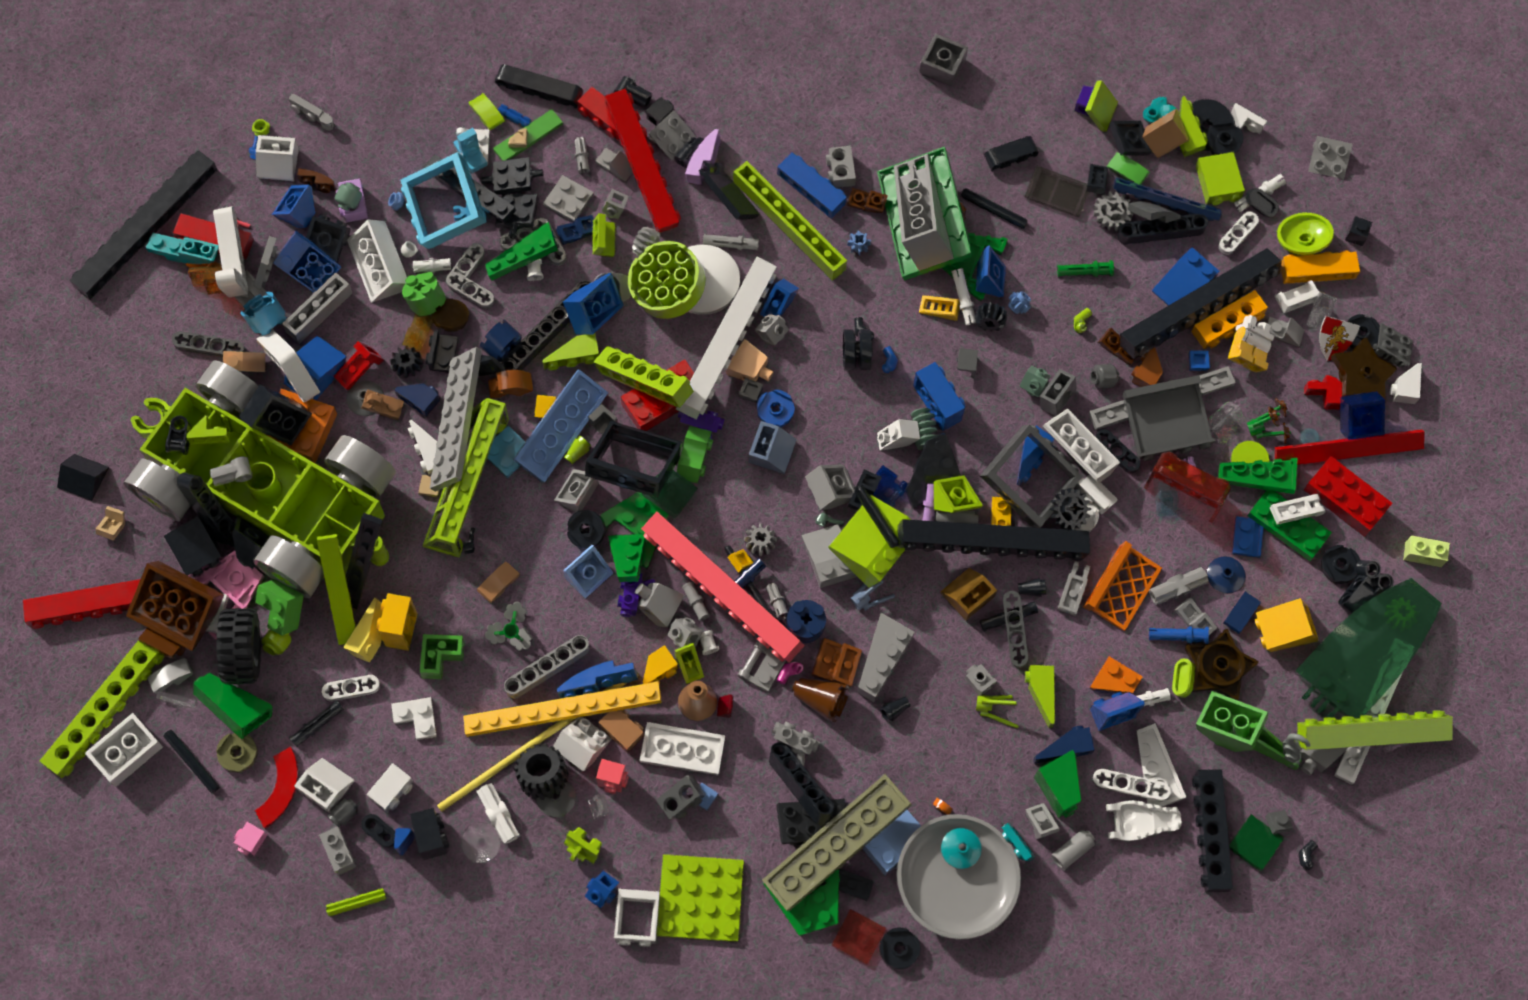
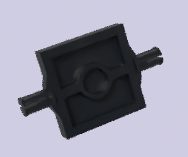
M529 157L493 162L492 176L481 177L482 185L493 183L496 195L531 191L533 178L544 177L543 169L532 170Z
M526 191L518 192L517 194H502L501 198L516 208V212L505 223L496 219L497 228L510 229L508 237L511 239L516 238L518 229L533 228L539 201L537 194H525Z

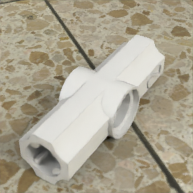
M492 783L486 784L477 790L486 808L485 812L492 825L496 827L502 842L508 844L520 837L510 818L511 815L506 805L500 800Z

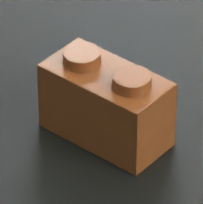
M625 709L608 712L598 722L599 727L628 753L644 737V728L637 721L633 723L628 718L630 715Z

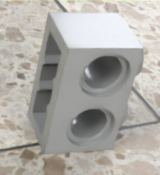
M851 146L829 148V155H826V165L830 166L831 170L828 171L830 182H832L835 188L855 186L856 177ZM838 174H843L845 176L839 177Z
M338 826L319 835L337 875L357 867Z

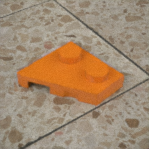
M1109 656L1091 684L1090 689L1107 690L1108 692H1129L1133 694L1143 676Z

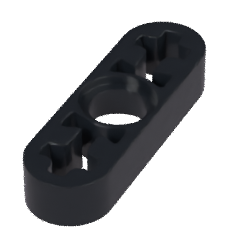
M1101 429L1096 433L1095 437L1106 448L1109 443L1114 442L1108 449L1112 454V449L1115 447L1122 450V455L1114 456L1119 460V466L1127 473L1138 471L1141 464L1140 459L1118 438L1106 429ZM1101 436H1107V442L1105 440L1100 441ZM1125 454H1127V458L1124 459V461L1122 462L1121 460L1124 458ZM1134 461L1135 468L1133 466L1128 467V463Z

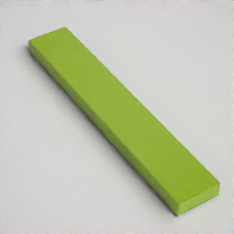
M334 534L317 537V543L338 644L343 645L346 644L353 633L356 624L338 536Z

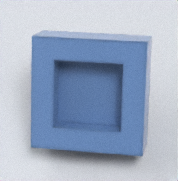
M701 783L700 786L706 795L702 798L703 802L699 806L707 811L718 796V793Z

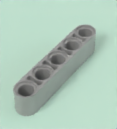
M577 635L508 678L504 683L507 696L512 699L519 698L587 655L590 650L588 639L583 635ZM578 643H584L586 645L585 648L581 650L577 649L575 646ZM562 653L569 655L566 660L559 659ZM544 664L552 665V668L548 671L542 669ZM534 674L536 677L533 681H527L525 679L526 676ZM511 685L519 686L515 692L509 691V687Z

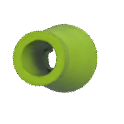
M581 436L577 439L575 438L564 458L573 464L590 451L591 444Z

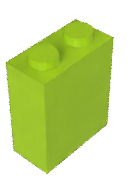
M1234 152L1198 158L1195 166L1206 204L1218 205L1223 201L1230 200V202H1235L1242 198L1245 189Z

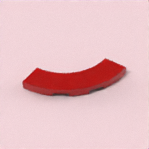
M291 747L273 756L277 768L276 784L268 800L255 810L264 829L282 816L296 791L294 785L298 779V766Z

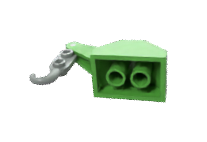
M1213 691L1196 723L1197 730L1218 746L1234 752L1255 750L1293 770H1297L1302 761L1300 742L1310 747V742L1305 737L1296 733L1289 734L1282 743L1264 727L1268 719L1267 711Z

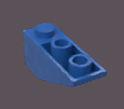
M1036 425L1035 427L1040 431L1039 434L1043 438L1050 440L1053 444L1055 438ZM1028 436L1023 444L1017 479L1018 486L1030 479L1032 476L1030 472L1033 468H1039L1043 462L1041 458L1045 454Z

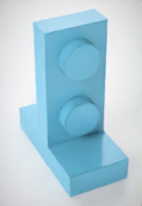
M473 128L457 136V140L453 144L458 153L466 158L471 173L488 165L480 151L477 133Z

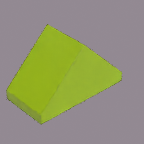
M694 644L676 649L675 658L685 683L688 684L704 678Z

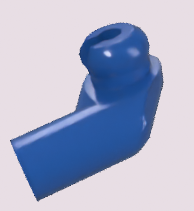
M891 346L883 349V353L887 358L885 364L882 365L884 373L893 372L898 363Z

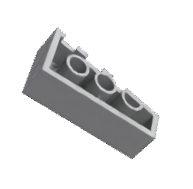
M883 613L880 614L857 690L858 694L872 702H875L915 633Z

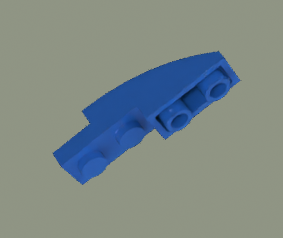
M612 660L578 673L557 688V692L561 699L600 692L602 687H611L612 685L638 680V673L633 663L615 666Z

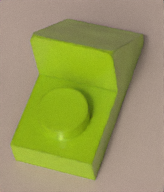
M206 415L187 434V439L191 445L230 442V434L227 428L216 426L210 429V420Z

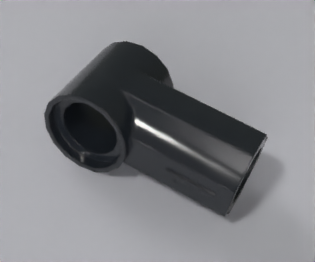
M623 76L614 92L626 89L627 93L632 95L634 103L644 108L652 98L651 92L639 87L633 79L627 76Z

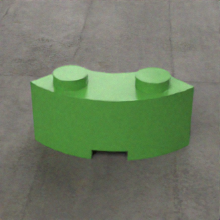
M689 426L678 462L676 478L698 484L700 476L704 477L706 471L704 461L707 450L711 451L713 440L710 439L712 431Z

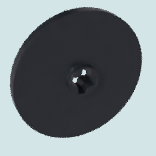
M1201 99L1191 103L1193 115L1198 117L1200 121L1199 128L1206 136L1209 129L1218 121L1227 120L1234 124V119L1229 109L1216 100ZM1208 122V124L1212 126H1209V128L1207 129L1205 128L1206 126L1202 124ZM1222 135V138L1220 140L1224 143H1227L1229 138H1226L1225 135ZM1207 145L1204 151H1210Z

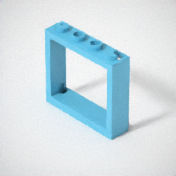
M458 152L400 180L402 184L401 191L407 200L406 207L413 218L411 223L418 234L416 236L417 241L427 249L438 246L486 223L466 158ZM455 167L471 215L428 235L413 187Z

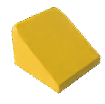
M537 395L535 417L543 418L556 400V397Z

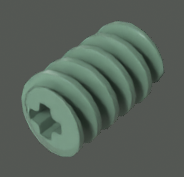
M921 408L911 412L912 421H918L920 439L915 442L918 450L924 449L923 446L927 439L936 436L933 433L937 432V428L931 427L936 425V421L930 420L935 418V414L929 413L931 411L929 408Z

